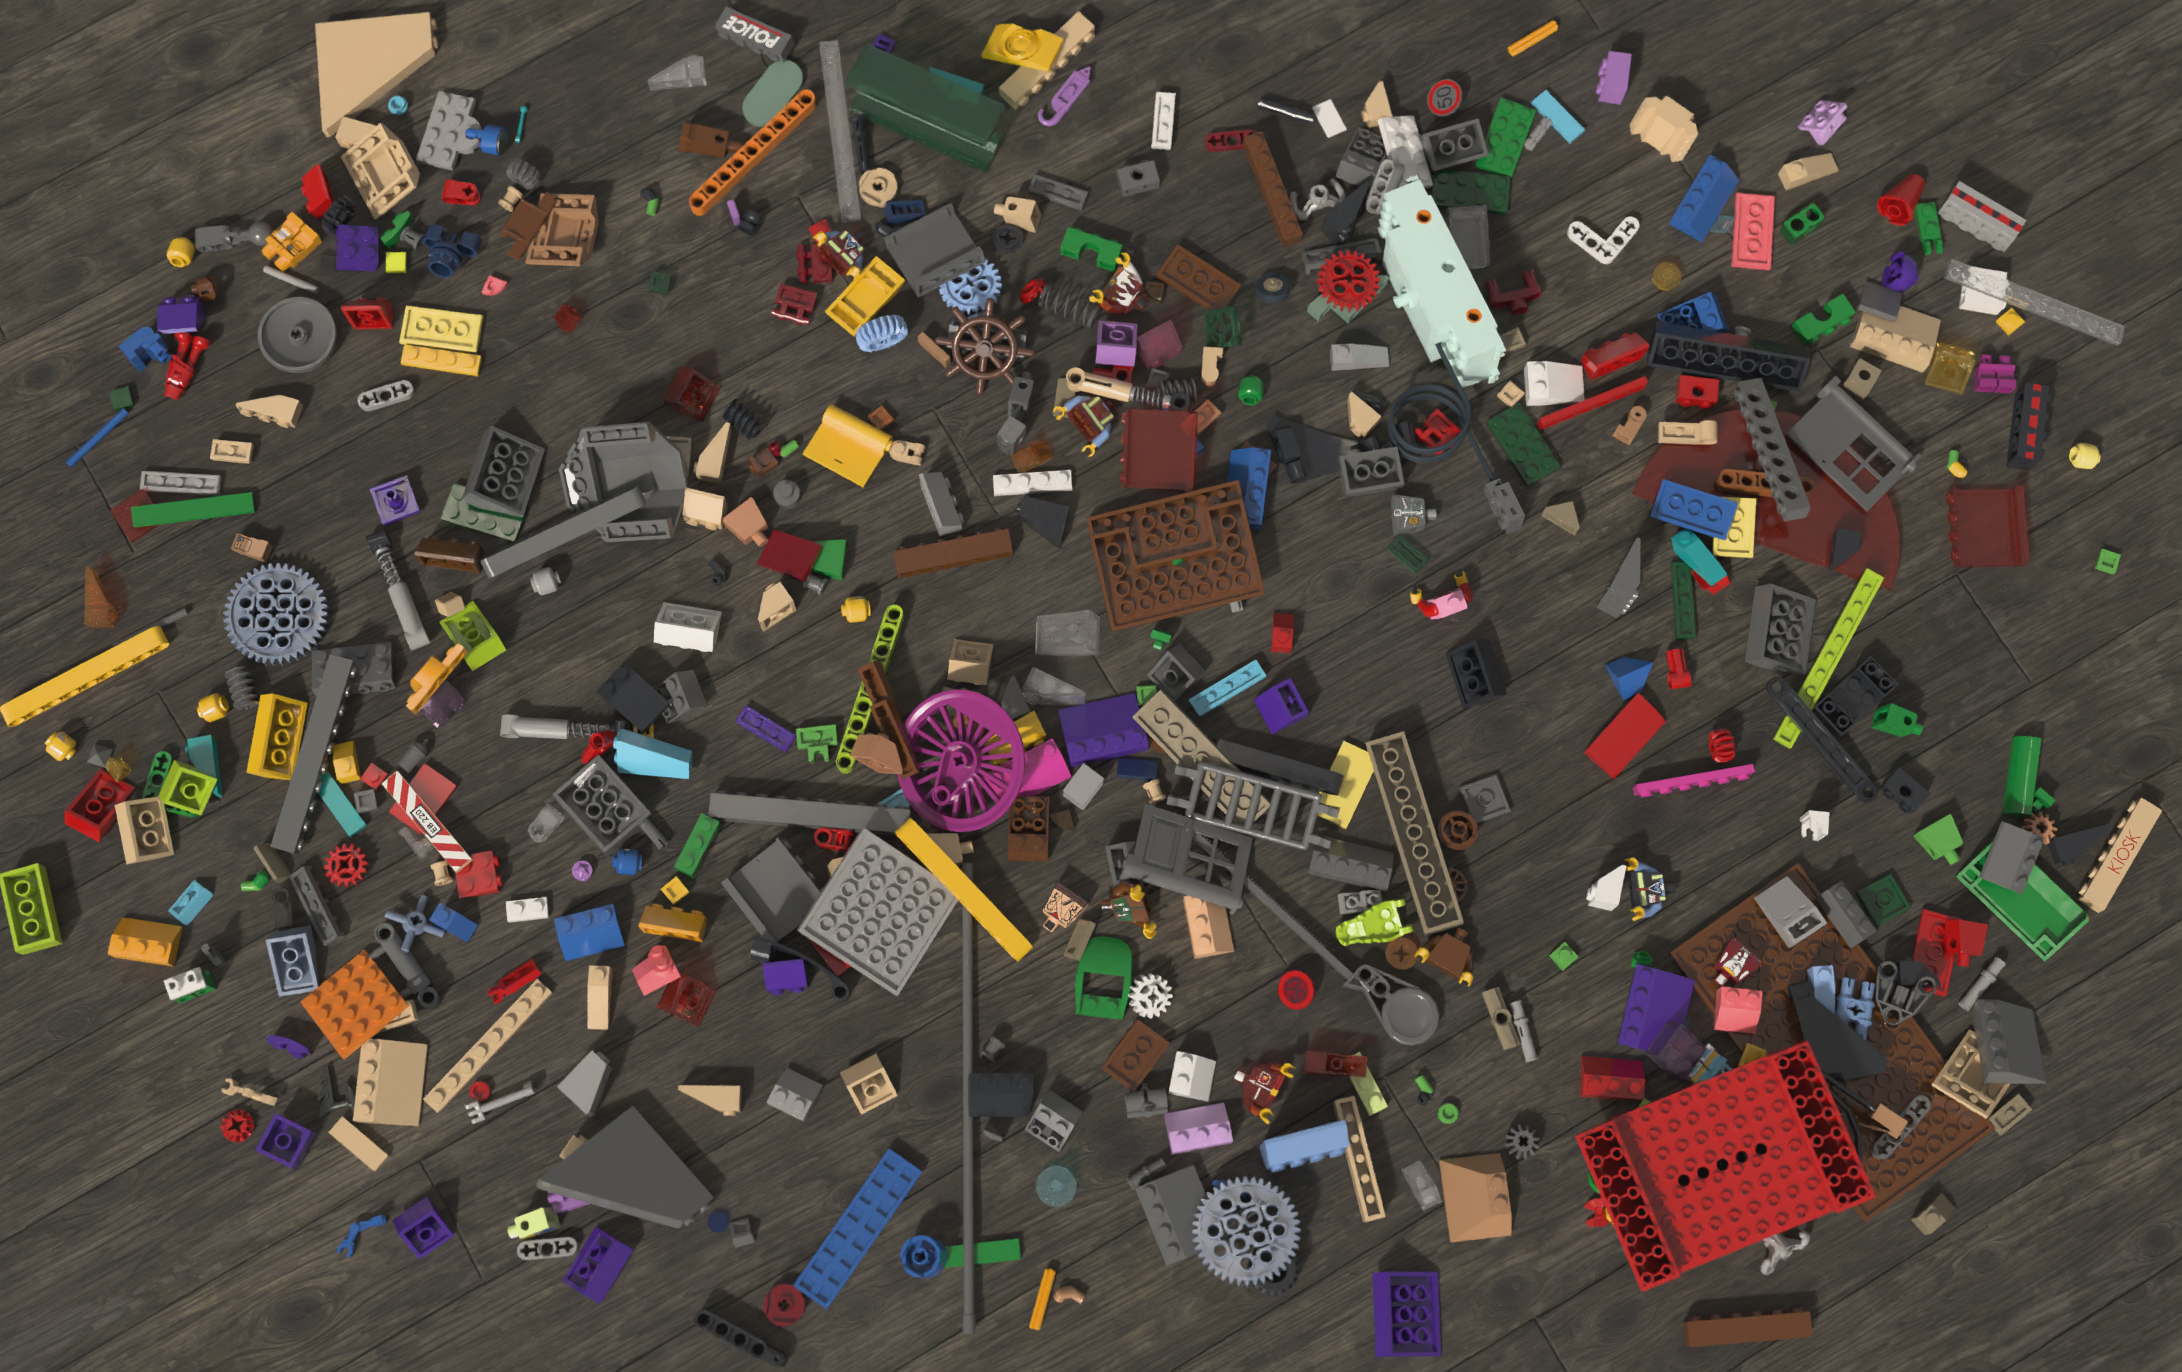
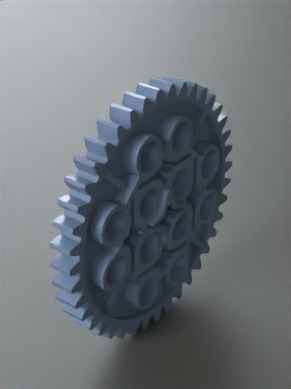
M270 563L268 569L262 565L260 572L254 568V575L247 572V579L240 578L242 584L235 583L238 589L230 590L233 597L227 596L231 603L224 605L229 610L223 612L228 617L223 622L229 624L225 627V630L229 631L227 636L232 639L231 643L237 645L236 649L238 651L242 650V654L244 656L248 655L250 660L255 658V661L260 663L263 659L265 665H268L269 661H271L273 666L276 665L277 660L281 665H284L285 659L292 663V657L298 661V654L301 653L303 656H306V649L311 652L313 651L310 646L311 644L318 645L315 639L323 638L319 632H326L322 625L328 624L324 619L329 617V614L325 612V610L329 609V606L324 604L328 600L326 597H322L325 592L320 590L321 585L319 583L315 584L316 579L314 577L310 578L311 575L308 572L304 574L303 569L300 568L297 571L296 566L293 565L290 568L286 563L283 568L280 563H277L276 568H274ZM267 582H272V586L269 589H264ZM287 582H292V586L289 589H284V585ZM278 591H279V592L281 593V595H278V597H277V599H276V598L274 597V595H277V593H278ZM246 601H251V605L248 608H243ZM266 601H271V605L268 608H263V604ZM286 601H291L290 606L284 609L283 604ZM306 601H311L308 608L304 609L302 607ZM257 610H258V611L260 612V614H257V616H256V618H255V617L253 616V614H256V613H257ZM296 611H298L300 614L294 618L292 614H296ZM245 620H250V624L247 627L243 628V622ZM265 620H270L269 625L263 628L262 623ZM285 620H290L289 625L282 628V623ZM305 620H309V625L305 628H302V623ZM277 630L279 634H275V637H273L271 634ZM264 639H268V644L265 647H261V642ZM288 639V644L285 647H281V642Z
M1245 1176L1243 1182H1240L1239 1178L1236 1177L1235 1184L1228 1179V1186L1221 1182L1220 1190L1216 1187L1213 1188L1214 1195L1207 1193L1209 1200L1202 1199V1203L1205 1206L1197 1207L1201 1214L1194 1215L1199 1221L1193 1222V1226L1198 1228L1192 1230V1234L1198 1235V1237L1193 1239V1242L1199 1243L1195 1247L1196 1251L1202 1250L1198 1257H1205L1202 1263L1203 1265L1210 1263L1208 1271L1210 1272L1215 1269V1277L1222 1274V1281L1229 1277L1231 1285L1237 1280L1238 1286L1242 1284V1281H1245L1247 1287H1249L1250 1281H1253L1254 1285L1257 1286L1259 1279L1265 1284V1277L1272 1281L1273 1273L1280 1276L1279 1268L1284 1271L1286 1270L1284 1263H1292L1289 1256H1296L1292 1249L1299 1248L1294 1243L1300 1241V1237L1295 1234L1301 1232V1229L1295 1227L1300 1224V1220H1294L1298 1213L1291 1212L1295 1208L1294 1204L1287 1205L1290 1202V1198L1283 1199L1285 1192L1282 1191L1277 1194L1278 1186L1271 1189V1182L1264 1186L1263 1179L1256 1183L1255 1177H1253L1251 1182H1248ZM1249 1194L1252 1196V1200L1246 1204L1242 1203L1240 1200L1241 1196ZM1224 1201L1232 1202V1207L1229 1210L1221 1208V1204ZM1240 1207L1242 1210L1245 1209V1211H1243V1216L1239 1217L1238 1214H1234L1235 1212H1237L1236 1208ZM1276 1207L1278 1209L1277 1215L1269 1216L1267 1214L1268 1208ZM1260 1209H1262L1265 1220H1267L1268 1223H1272L1269 1225V1232L1272 1240H1270L1268 1232L1265 1229V1227H1260L1261 1225H1263V1217L1260 1212ZM1252 1213L1259 1216L1258 1221L1255 1223L1247 1221V1217ZM1231 1220H1236L1239 1222V1226L1237 1229L1231 1230L1228 1228V1223ZM1221 1223H1223L1226 1233L1229 1236H1233L1230 1238L1229 1242L1233 1254H1231L1228 1243H1226L1225 1240L1221 1241V1239L1224 1238V1231ZM1277 1226L1285 1229V1233L1282 1236H1276L1273 1233ZM1211 1227L1219 1228L1217 1236L1212 1237L1208 1234ZM1244 1227H1247L1248 1230H1251L1249 1231V1236H1246L1245 1233H1242L1244 1231ZM1257 1233L1265 1235V1240L1262 1243L1254 1241V1236ZM1237 1240H1244L1246 1242L1243 1249L1238 1250L1234 1247ZM1222 1246L1226 1248V1253L1223 1256L1215 1255L1217 1247ZM1251 1246H1254L1255 1249H1259L1258 1251H1256V1256H1253L1251 1253H1247L1250 1251ZM1263 1253H1270L1272 1260L1265 1263L1261 1261V1255ZM1246 1259L1251 1260L1253 1263L1250 1269H1243L1241 1267L1242 1261Z

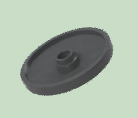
M292 297L279 301L264 314L258 328V344L265 358L274 367L289 373H304L321 366L331 356L337 342V327L329 311L319 302L305 297Z

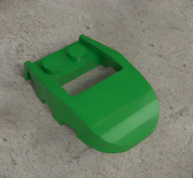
M1094 937L1088 941L1075 970V1015L1124 1020V1012L1129 1001L1128 994L1131 992L1130 986L1133 985L1134 978L1131 949L1124 941L1117 938ZM1084 972L1124 977L1122 999L1082 994Z

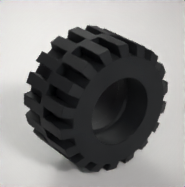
M1259 1249L1255 1250L1252 1253V1255L1256 1256V1251H1258ZM1263 1253L1261 1261L1264 1262L1266 1259L1271 1258L1272 1255L1270 1253ZM1289 1256L1292 1263H1284L1286 1270L1284 1277L1280 1281L1269 1282L1265 1280V1284H1263L1259 1279L1257 1286L1254 1285L1253 1281H1250V1284L1257 1292L1266 1296L1273 1297L1287 1293L1294 1287L1299 1278L1300 1267L1297 1257ZM1248 1260L1247 1269H1250L1253 1263L1251 1260Z

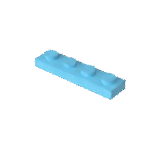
M1254 660L1189 699V703L1198 717H1201L1266 678V674L1257 660Z

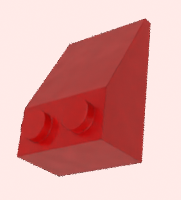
M358 298L357 301H349L341 306L342 312L354 329H393V305L390 300L385 298H377L376 300Z
M100 769L65 810V824L100 843L117 820L115 805L128 801L135 787Z

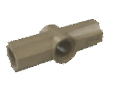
M1499 987L1483 992L1482 996L1491 1017V1024L1495 1027L1503 1051L1520 1045L1511 1021V1014L1506 1008ZM1497 1014L1505 1016L1506 1022L1504 1024L1497 1022Z

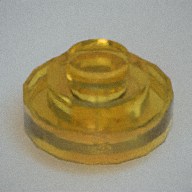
M1663 262L1655 267L1652 273V280L1657 288L1663 291H1670L1678 286L1681 280V272L1675 264Z

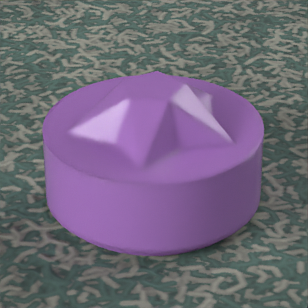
M578 861L572 868V874L578 881L584 882L592 877L593 868L587 861Z

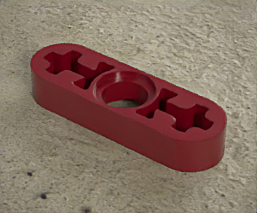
M1248 129L1210 133L1205 138V148L1210 152L1242 150L1244 146L1240 144L1241 136H1243L1244 140V137L1258 132ZM1235 137L1238 142L1235 145H1230L1227 139ZM1222 138H1224V142H1223V143H1224V146H1222V142H1221V139H1222ZM1211 139L1217 142L1216 146H1212V143H1210Z

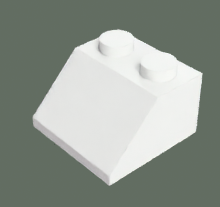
M1626 866L1618 867L1599 879L1594 885L1592 884L1591 888H1588L1586 899L1589 900L1588 906L1612 911L1619 905Z
M1177 1051L1168 1094L1208 1102L1216 1061Z

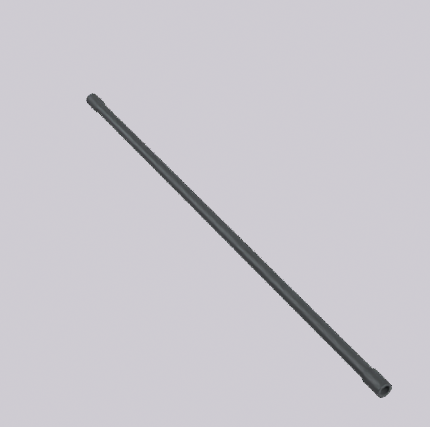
M962 863L961 871L973 882V863ZM962 905L963 1334H975L973 1117H968V1075L973 1074V917Z

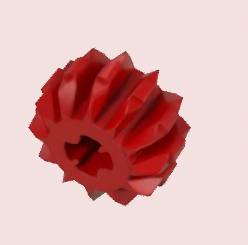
M1727 729L1711 731L1708 736V748L1710 749L1712 759L1717 763L1732 760L1735 757L1736 749L1731 732Z

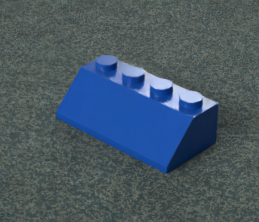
M1709 155L1669 225L1700 242L1704 241L1739 182L1737 176L1725 162Z
M1252 447L1231 450L1227 483L1236 480L1240 481L1250 529L1260 531L1271 450Z

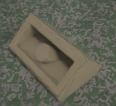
M1066 378L1058 379L1054 408L1065 406L1064 404L1076 395V392L1068 388ZM1072 378L1071 381L1077 383V378ZM1059 410L1053 413L1055 417L1062 415V412ZM1073 410L1070 412L1066 411L1064 413L1063 418L1070 417L1072 419L1073 415L1071 414V412H1073Z
M271 843L255 846V852L274 881L281 883L289 878L291 875L289 869L276 849L270 847Z

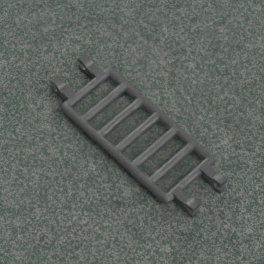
M1204 761L1198 763L1197 769L1180 763L1176 765L1174 774L1194 778L1189 799L1170 793L1166 804L1186 808V817L1301 850H1307L1310 843L1330 848L1332 838L1313 834L1318 812L1338 818L1340 807L1321 803L1322 795L1320 793ZM1204 770L1216 773L1206 814L1204 815L1194 812ZM1225 775L1236 779L1225 820L1213 817ZM1243 781H1247L1255 785L1245 823L1240 825L1232 821ZM1265 786L1274 789L1264 830L1262 831L1252 828L1262 787ZM1283 791L1294 795L1283 836L1271 833ZM1301 797L1313 799L1303 840L1299 841L1291 839V834Z

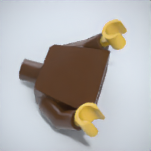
M1457 928L1453 936L1447 933L1444 936L1437 935L1426 941L1415 953L1414 957L1417 955L1422 956V963L1426 962L1457 980L1460 978V984L1463 980H1466L1468 987H1470L1474 970L1473 954L1470 952L1471 947L1463 943L1468 935L1465 930Z

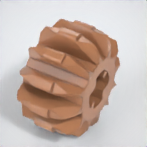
M2038 812L2036 815L2032 813L2029 819H2024L2023 823L2026 826H2023L2021 829L2045 838L2043 843L2047 845L2050 843V839L2055 838L2052 832L2057 831L2058 828L2052 827L2055 820L2049 821V814L2043 816L2042 812Z

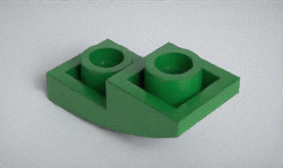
M408 210L399 213L392 221L395 228L387 230L380 237L388 250L400 241L402 231L407 226L412 225L414 219Z

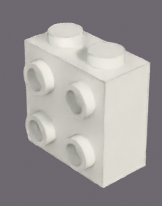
M1968 266L1963 273L1959 309L1997 315L2006 306L2007 299L2004 297V293L2007 291L2009 280H2006L2007 273Z

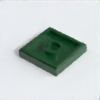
M1892 873L1855 892L1876 927L1912 908Z

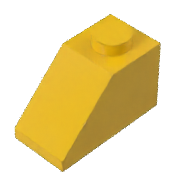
M354 741L334 745L333 762L337 780L342 784L360 780L361 772Z

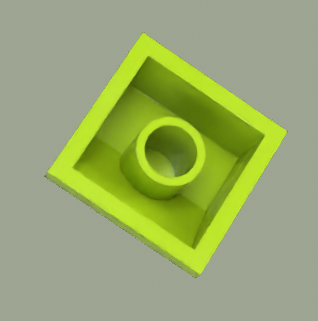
M174 760L158 797L164 804L202 815L217 778L194 766Z

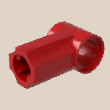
M1683 649L1666 651L1669 688L1691 687V675L1686 668Z
M611 730L593 733L590 736L589 745L581 755V761L587 765L597 755L602 758L607 749L614 746L615 734Z

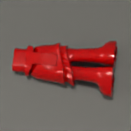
M187 332L174 333L175 338L179 341V347L176 356L171 355L172 361L169 360V368L166 375L167 384L164 385L166 387L164 396L179 400L181 393L185 392L184 389H186L193 378L194 366L199 355L211 344L209 340L199 336L193 337ZM193 341V346L187 362L184 363L187 351Z

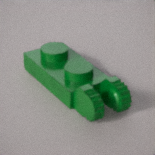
M1935 202L1918 204L1915 216L1925 255H1930V241H1934L1936 253L1940 254L1943 252V245Z

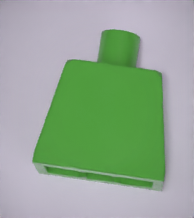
M1951 814L1913 835L1934 860L1943 855L1950 865L1961 860L1955 849L1961 846L1963 841Z

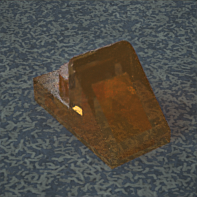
M1046 440L1028 443V448L1011 455V459L1018 473H1024L1054 459V456Z

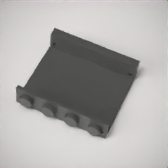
M952 203L942 206L938 210L924 215L921 219L909 223L900 230L884 237L889 253L917 297L986 262L982 249L974 244L956 216Z
M781 838L775 839L776 842L730 878H726L721 882L761 936L776 943L802 923L823 890L822 886L819 888L815 883L817 879L810 870L807 872L802 865L805 863L798 854L794 856L790 851L792 849L790 843L786 839L782 840Z

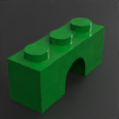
M1068 227L1060 247V254L1079 260L1084 250L1092 249L1098 253L1097 266L1115 272L1118 265L1116 257L1120 258L1123 245L1114 239L1106 240L1098 234H1088L1080 228Z
M1844 294L1829 301L1823 308L1827 315V321L1817 320L1810 312L1793 323L1791 329L1803 346L1809 343L1813 345L1821 339L1822 335L1826 334V336H1829L1837 330L1836 327L1840 325L1844 327L1853 321L1852 317L1856 312Z
M701 813L674 866L678 872L695 879L704 862L703 857L708 846L711 843L713 844L722 827L719 821Z

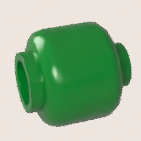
M1254 375L1243 378L1238 390L1240 400L1246 405L1259 403L1264 394L1265 386L1263 381Z

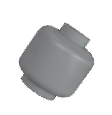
M551 567L535 571L533 577L530 578L534 592H538L540 595L557 591L558 583H561L558 571L554 572Z

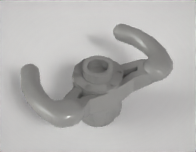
M1334 178L1329 181L1330 185L1337 191L1339 198L1330 195L1328 189L1323 185L1313 186L1310 191L1309 201L1302 211L1297 206V193L1291 192L1289 201L1296 218L1299 221H1306L1315 210L1327 206L1336 207L1346 199L1345 191L1341 184Z
M1801 1231L1799 1233L1800 1240L1785 1238L1782 1233L1763 1239L1764 1245L1770 1251L1768 1258L1761 1265L1762 1274H1771L1775 1270L1777 1262L1781 1258L1783 1260L1787 1259L1792 1254V1250H1802L1810 1241V1234L1807 1231Z

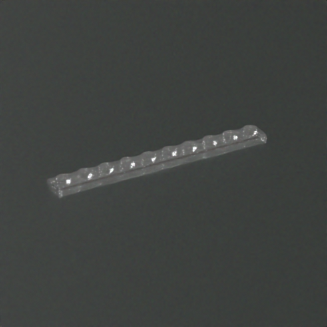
M838 40L819 42L842 222L861 220Z
M1951 259L1948 262L1944 279L2113 345L2121 344L2125 328L2123 325L1957 260Z

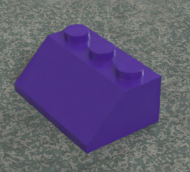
M595 1227L562 1281L584 1296L601 1304L624 1264L628 1261L633 1249Z

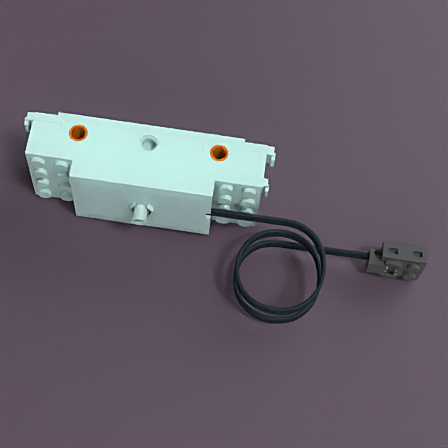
M1417 175L1414 177L1410 176V178L1406 179V185L1384 193L1382 210L1380 211L1381 219H1379L1380 227H1378L1381 238L1386 240L1382 265L1398 295L1393 298L1396 307H1404L1430 361L1442 358L1463 402L1453 391L1440 385L1423 384L1409 388L1401 393L1392 405L1388 423L1389 437L1393 446L1398 447V452L1406 459L1419 463H1430L1446 458L1455 452L1467 435L1490 480L1484 487V493L1489 501V506L1494 516L1499 518V527L1501 530H1505L1508 535L1522 528L1525 514L1509 482L1502 484L1500 478L1495 480L1469 428L1471 408L1463 388L1488 379L1489 384L1498 380V375H1500L1497 369L1499 360L1505 355L1506 349L1497 332L1498 326L1432 196L1427 194ZM1425 390L1438 391V392L1444 393V394H1446L1447 396H1449L1450 398H1452V399L1457 403V405L1460 407L1461 411L1459 410V408H1458L1451 400L1447 399V398L1444 397V396L1438 395V394L1421 393V394L1412 395V396H1410V397H1408V398H1406V399H1404V398H1405L1406 396L1412 394V393L1419 392V391H1425ZM1423 399L1436 400L1446 404L1456 413L1463 429L1454 439L1441 446L1420 448L1409 444L1401 437L1396 429L1394 416L1403 406L1413 401ZM1398 442H1399L1404 448L1408 449L1409 451H1412V452H1414V453H1419V454H1433V453H1438V452L1444 451V450H1446V449H1448V450L1445 451V452H1443V453H1441V454H1438V455L1428 456V457H1421V456H1415V455H1412V454L1406 452V451L1398 444Z

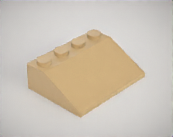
M1899 306L1895 322L1861 311L1850 347L1924 372L1930 364L1935 349L1941 320L1903 306Z
M369 1039L361 1046L353 1121L358 1123L419 1126L427 1044Z

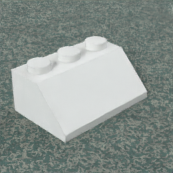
M664 602L655 621L654 642L662 645L679 646L684 649L691 648L702 652H712L717 641L722 612Z

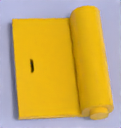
M830 404L824 413L822 424L804 450L803 455L864 488L886 451H890L894 441H892L893 436Z

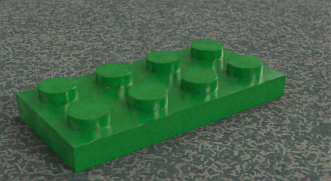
M1500 98L1485 138L1489 156L1479 158L1475 167L1497 175L1510 176L1511 179L1536 110Z

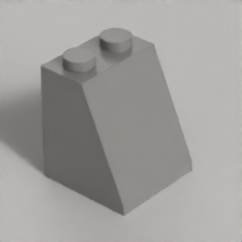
M591 1051L557 1086L591 1118L596 1115L612 1070L608 1065L611 1061L600 1051L597 1054Z

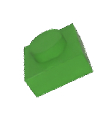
M1566 942L1549 955L1562 971L1578 958Z

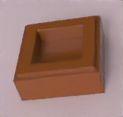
M883 405L867 416L871 424L880 430H884L894 422V418Z

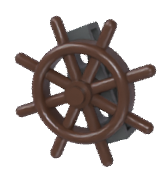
M992 298L986 300L985 313L974 314L968 318L958 307H953L952 313L958 320H951L948 337L938 336L935 338L937 344L947 345V347L952 349L953 357L956 361V364L946 370L945 375L951 377L959 370H962L969 376L977 378L976 392L979 395L984 393L985 380L994 379L1002 375L1013 386L1015 377L1009 369L1015 360L1020 359V357H1033L1035 355L1033 349L1026 348L1028 330L1017 329L1018 326L1025 322V317L1021 315L1011 323H1008L1002 317L993 314L994 300ZM968 334L972 336L973 340H965L963 336ZM1008 340L1010 346L1003 345L1001 341ZM963 349L971 350V353L964 357L962 351ZM1007 355L1008 358L1003 363L998 356ZM978 356H980L979 368L970 364ZM988 357L995 364L996 368L987 369Z

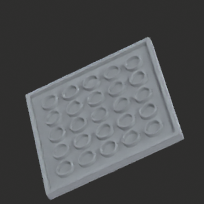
M862 828L797 931L895 996H898L958 899L935 875L867 829Z

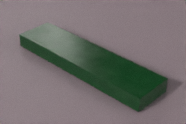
M1671 562L1676 640L1696 639L1692 569L1685 562Z

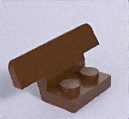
M546 192L537 207L521 199L499 233L503 238L510 236L515 239L506 256L516 260L523 257L555 207L556 199L554 196Z

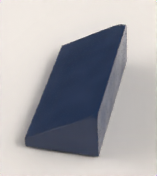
M1118 758L1117 778L1157 779L1158 761Z

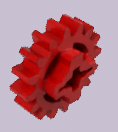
M343 844L342 849L335 846L336 852L329 851L331 857L324 859L328 862V865L323 866V868L329 870L325 875L328 878L332 877L330 882L333 884L337 882L339 887L345 884L347 888H350V883L357 886L358 879L364 880L361 875L363 873L368 874V871L364 869V867L369 866V863L364 861L367 855L361 854L363 850L360 848L356 849V846L353 844L349 848L346 844ZM344 853H349L347 856H340ZM358 860H359V868H358V870H357V865H356V863H357ZM344 863L349 865L348 869L343 866ZM352 875V877L344 879L345 876Z

